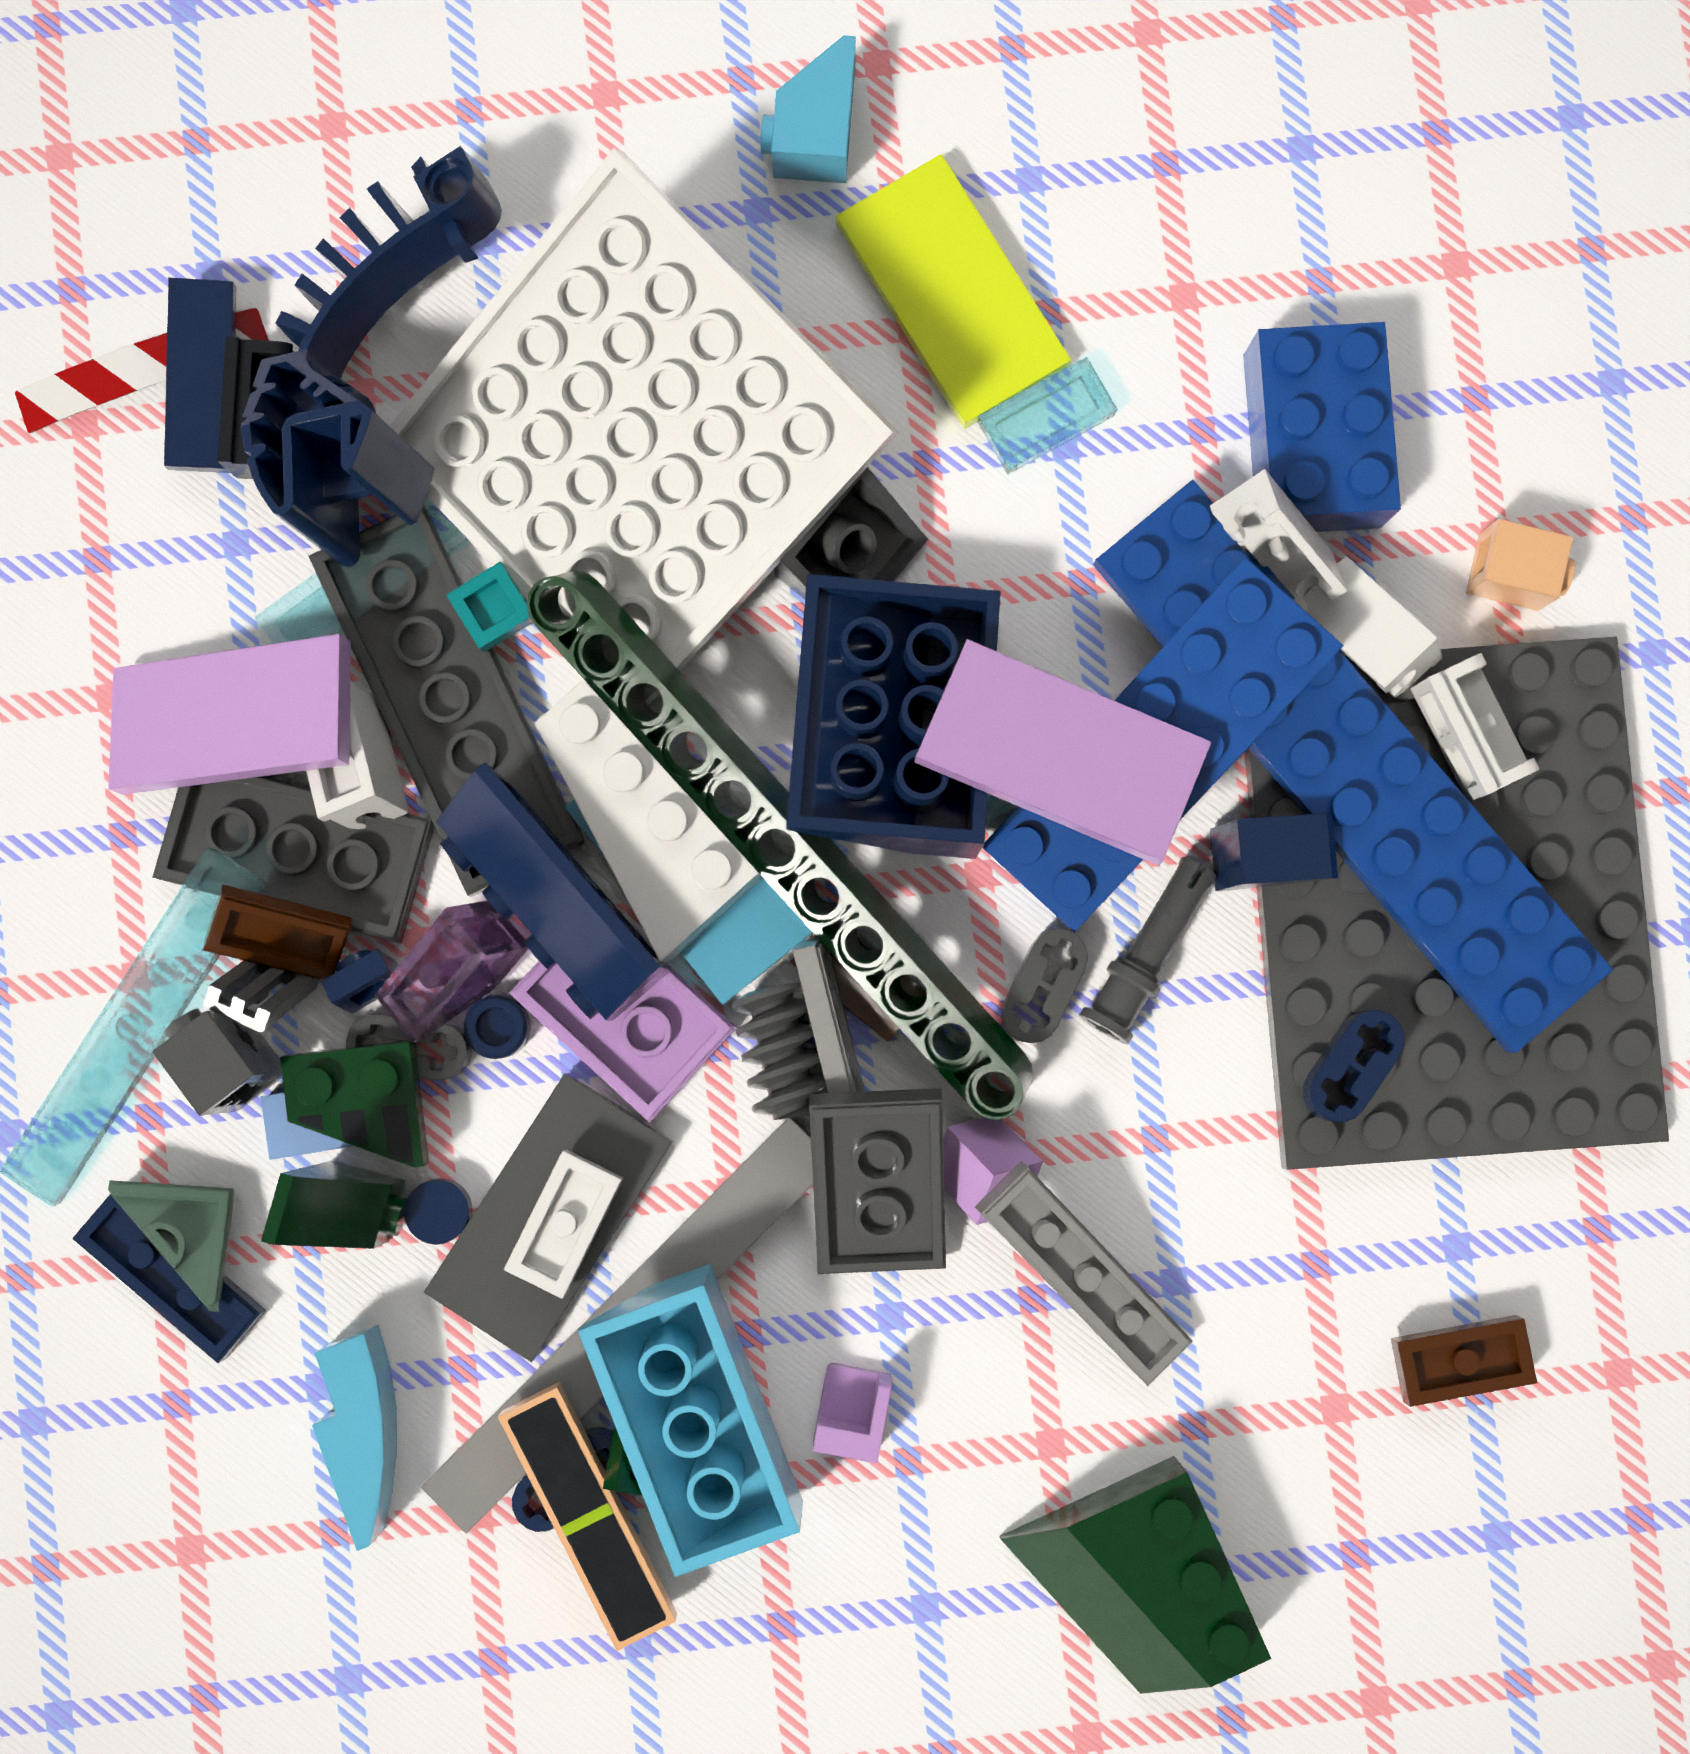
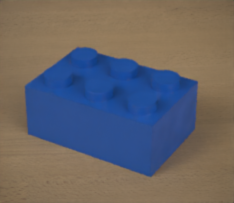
M1385 322L1258 329L1243 354L1252 475L1255 476L1265 469L1316 532L1382 528L1401 510Z

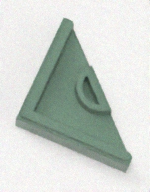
M109 1180L108 1191L205 1307L209 1311L220 1312L235 1196L234 1188Z

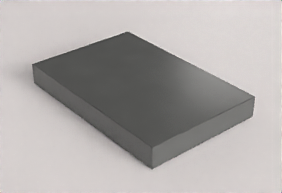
M941 1088L809 1094L818 1274L946 1269L943 1099Z

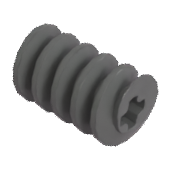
M801 982L749 992L731 1004L732 1012L752 1016L750 1021L737 1028V1037L757 1040L756 1046L741 1055L742 1062L762 1065L763 1069L746 1081L747 1087L766 1090L768 1096L751 1106L752 1112L770 1115L773 1117V1120L810 1114L809 1094H815L826 1087L824 1075L809 1073V1068L819 1063L820 1059L818 1050L804 1048L803 1044L813 1038L814 1034L810 1024L799 1023L798 1020L800 1016L808 1012L805 999L793 997V992L802 987Z

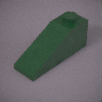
M333 1160L280 1173L261 1242L285 1246L367 1249L381 1246L388 1242L390 1235L398 1236L405 1221L404 1213L408 1203V1198L401 1196L405 1180Z

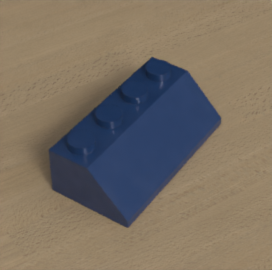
M484 762L479 766L436 821L448 836L440 845L464 872H467L473 866L489 883V886L482 891V894L506 921L516 915L530 931L531 935L524 940V943L540 963L548 970L558 964L571 979L573 984L566 989V992L589 1019L600 1013L606 1021H613L671 970L665 963L659 961L655 951L511 783Z

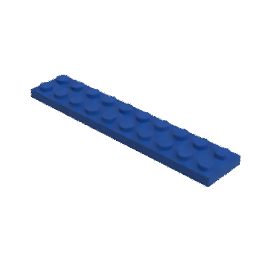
M1193 479L1096 558L1093 563L1095 569L1162 647L1245 557L1291 599H1295L1268 566H1262L1249 550H1243L1224 530L1223 525L1212 514L1210 505L1213 502ZM1340 650L1248 747L1304 814H1332L1336 852L1507 1053H1517L1613 971L1612 967Z

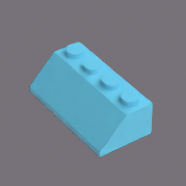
M711 1263L650 1285L579 1328V1336L675 1577L800 1532L803 1499Z

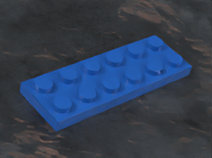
M1246 557L1114 700L1211 741L1180 820L1344 646ZM1019 806L984 842L982 847L1074 933L1143 860Z

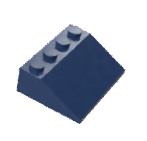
M807 574L786 830L911 854L977 858L985 841L988 793L917 764L914 761L966 640H971L997 651L1001 591Z

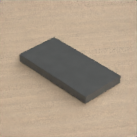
M267 776L178 787L152 878L219 895L222 884L329 911L351 917L350 930L402 943L433 834L434 824L430 819L411 814H405L392 819L383 817L377 812L363 814L366 828L363 829L347 828L332 820L324 822L317 818L311 788Z
M564 1073L423 1293L532 1363L674 1141L570 1074ZM567 1149L624 1179L566 1296L561 1299L505 1271L504 1268L562 1151Z

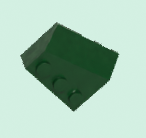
M1175 1456L999 1536L1001 1541L1140 1694L1213 1687L1272 1659L1189 1474Z

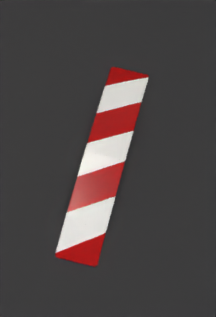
M257 308L236 312L235 337H239L242 340L269 341ZM167 333L125 346L16 390L15 396L27 432L33 433L74 414L166 381Z

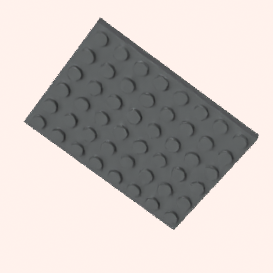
M1617 636L1441 649L1442 659L1434 667L1431 666L1407 690L1395 698L1388 692L1385 693L1367 673L1348 656H1345L1461 791L1410 688L1438 672L1482 653L1487 665L1481 669L1526 759L1535 758L1540 770L1486 796L1469 802L1612 967L1613 971L1517 1053H1507L1337 852L1338 878L1256 888L1282 1169L1292 1170L1669 1142ZM1247 748L1244 755L1250 818L1305 815L1249 748ZM1366 1010L1384 1011L1392 1015L1403 1029L1404 1048L1399 1059L1365 1109L1355 1119L1347 1122H1330L1316 1117L1305 1104L1303 1085L1307 1075L1343 1022L1352 1014ZM1379 1024L1374 1028H1359L1357 1035L1364 1040V1044L1354 1059L1356 1062L1359 1063L1368 1051L1382 1052L1386 1044L1379 1039V1033L1382 1030ZM1347 1069L1343 1077L1337 1082L1323 1081L1321 1089L1328 1095L1324 1103L1327 1109L1332 1104L1345 1106L1348 1103L1350 1097L1343 1092V1087L1353 1073L1351 1070Z

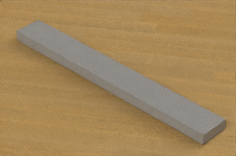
M787 1118L581 1326L650 1285L710 1263L718 1281L813 1185L811 1137L792 1118ZM579 1328L422 1485L423 1491L465 1534L526 1474L498 1419L502 1410L559 1381L579 1420L603 1397L579 1336Z

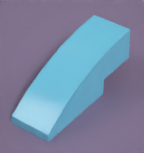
M379 1324L331 1342L314 1352L334 1411L327 1413L312 1424V1428L356 1551L369 1547L384 1531L393 1494L396 1468L397 1406L390 1362Z

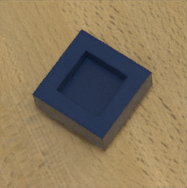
M378 949L372 952L370 950H362L347 956L336 965V973L320 981L331 1003L351 1014L407 983L397 961Z

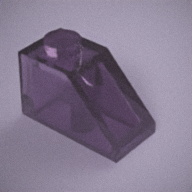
M488 901L446 907L374 996L413 1043L422 1041L493 991L528 950L524 943L525 938L510 920L506 921Z

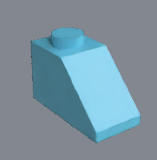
M843 35L776 90L774 115L763 114L761 126V154H771L773 178L846 183L856 64V36Z

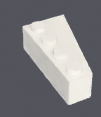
M584 680L580 681L534 722L660 962L668 964L762 879L755 868Z

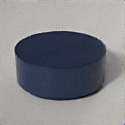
M490 995L481 998L470 1007L464 1020V1035L467 1043L477 1054L490 1059H502L515 1055L525 1046L530 1036L531 1022L526 1009L517 1000L508 996Z
M436 1178L418 1185L408 1196V1203L404 1213L406 1225L409 1231L424 1243L439 1245L450 1242L461 1235L472 1217L471 1198L464 1187L451 1179Z

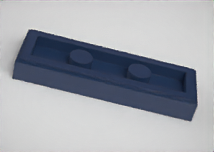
M168 277L164 466L167 470L230 473L218 462L225 342L226 337H235L237 287L233 281Z
M110 1194L72 1238L216 1363L224 1361L266 1312L265 1308L225 1274L220 1312L209 1311Z

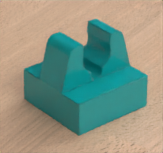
M498 562L446 594L477 647L483 652H486L533 623L528 614L526 599L501 562Z

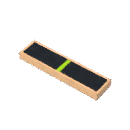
M560 1381L502 1410L498 1419L616 1651L676 1622L677 1611L617 1493L603 1489L606 1471Z

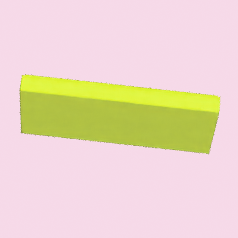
M942 154L836 215V226L964 430L1070 366L1071 358Z

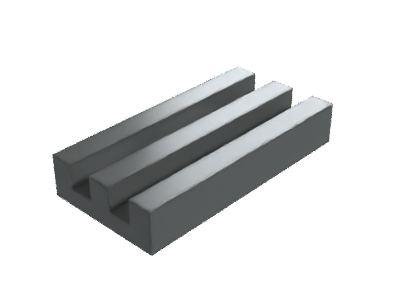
M243 960L209 985L203 1006L261 1033L265 1032L315 991L320 979ZM278 984H286L268 1000L262 1003L257 1008L256 1012L248 1009L253 1004L258 1005L262 1001H264L268 997L269 992Z

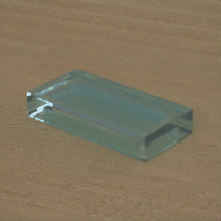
M1085 357L979 415L977 423L1005 472L1009 475L1115 417L1118 409L1088 357Z

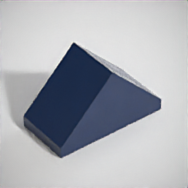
M1331 813L1243 818L1210 829L1213 871L1217 875L1215 892L1338 878Z

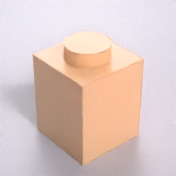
M1503 519L1496 520L1478 535L1465 593L1535 611L1541 610L1559 599L1560 596H1564L1570 588L1576 567L1575 560L1569 558L1573 537Z

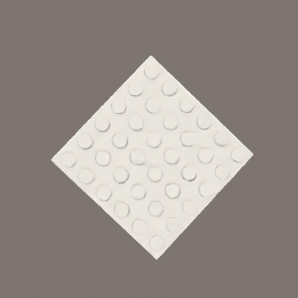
M616 148L610 151L389 425L435 468L427 497L493 565L501 562L506 567L526 600L533 585L542 578L572 571L589 573L598 580L679 671L780 563V559L804 537L899 433L624 151ZM562 587L558 594L559 607L566 616L571 618L575 610L574 598L567 589ZM604 635L601 641L602 655L611 665L616 666L619 659L618 647L614 640ZM651 684L645 685L643 693L647 706L660 693Z

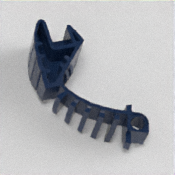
M461 145L430 166L422 156L411 166L415 174L413 178L430 210L416 220L409 216L379 181L366 188L399 230L384 243L350 207L339 217L367 247L371 254L354 268L334 247L322 238L315 249L344 280L329 295L310 278L301 273L294 286L319 312L312 323L308 324L281 310L275 324L299 349L296 352L261 359L253 383L256 391L249 395L242 415L246 419L241 423L244 452L250 456L247 459V463L261 497L277 517L341 566H354L360 558L358 498L374 495L406 524L413 525L418 520L435 471L431 464L376 414L369 398L342 380L341 377L349 360L367 333L392 305L424 278L459 255L465 263L479 259L473 245L486 238L497 227L502 212L500 201L488 179Z

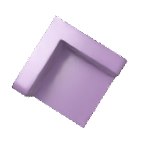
M983 1117L949 1126L943 1139L944 1190L976 1225L988 1221L975 1206L1016 1165L1022 1161L1038 1177L1043 1160L1002 1119L992 1120Z
M838 1363L828 1364L814 1431L812 1451L878 1464L892 1389L891 1374Z

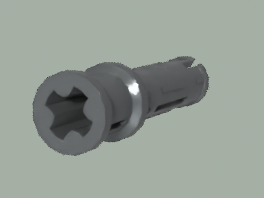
M1181 857L1177 869L1124 958L1117 957L1115 961L1109 963L1106 968L1110 975L1093 1005L1091 1007H1083L1079 1014V1017L1087 1024L1120 1043L1129 1045L1132 1040L1133 1034L1130 1029L1148 998L1156 999L1161 990L1159 987L1161 981L1157 978L1158 974L1210 886L1217 879V875L1205 867L1202 872L1198 871L1190 887H1188L1190 880L1201 864L1191 858Z

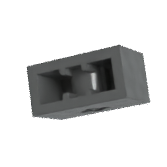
M196 1008L176 1019L164 1031L169 1039L152 1051L199 1116L239 1111L282 1079L280 1058L260 1032L209 1010L201 1013Z

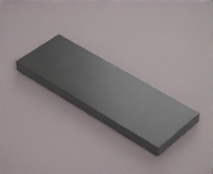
M423 504L418 520L413 525L406 524L401 518L394 515L360 531V558L354 566H341L322 550L308 555L346 638L351 641V649L441 841L448 836L436 823L437 819L472 773L485 762L511 783L568 851L584 844L585 842L573 817L565 809L567 804L493 647L486 652L481 651L477 647L446 594L463 584L426 506ZM450 858L467 896H475L489 886V883L474 866L467 872H464Z

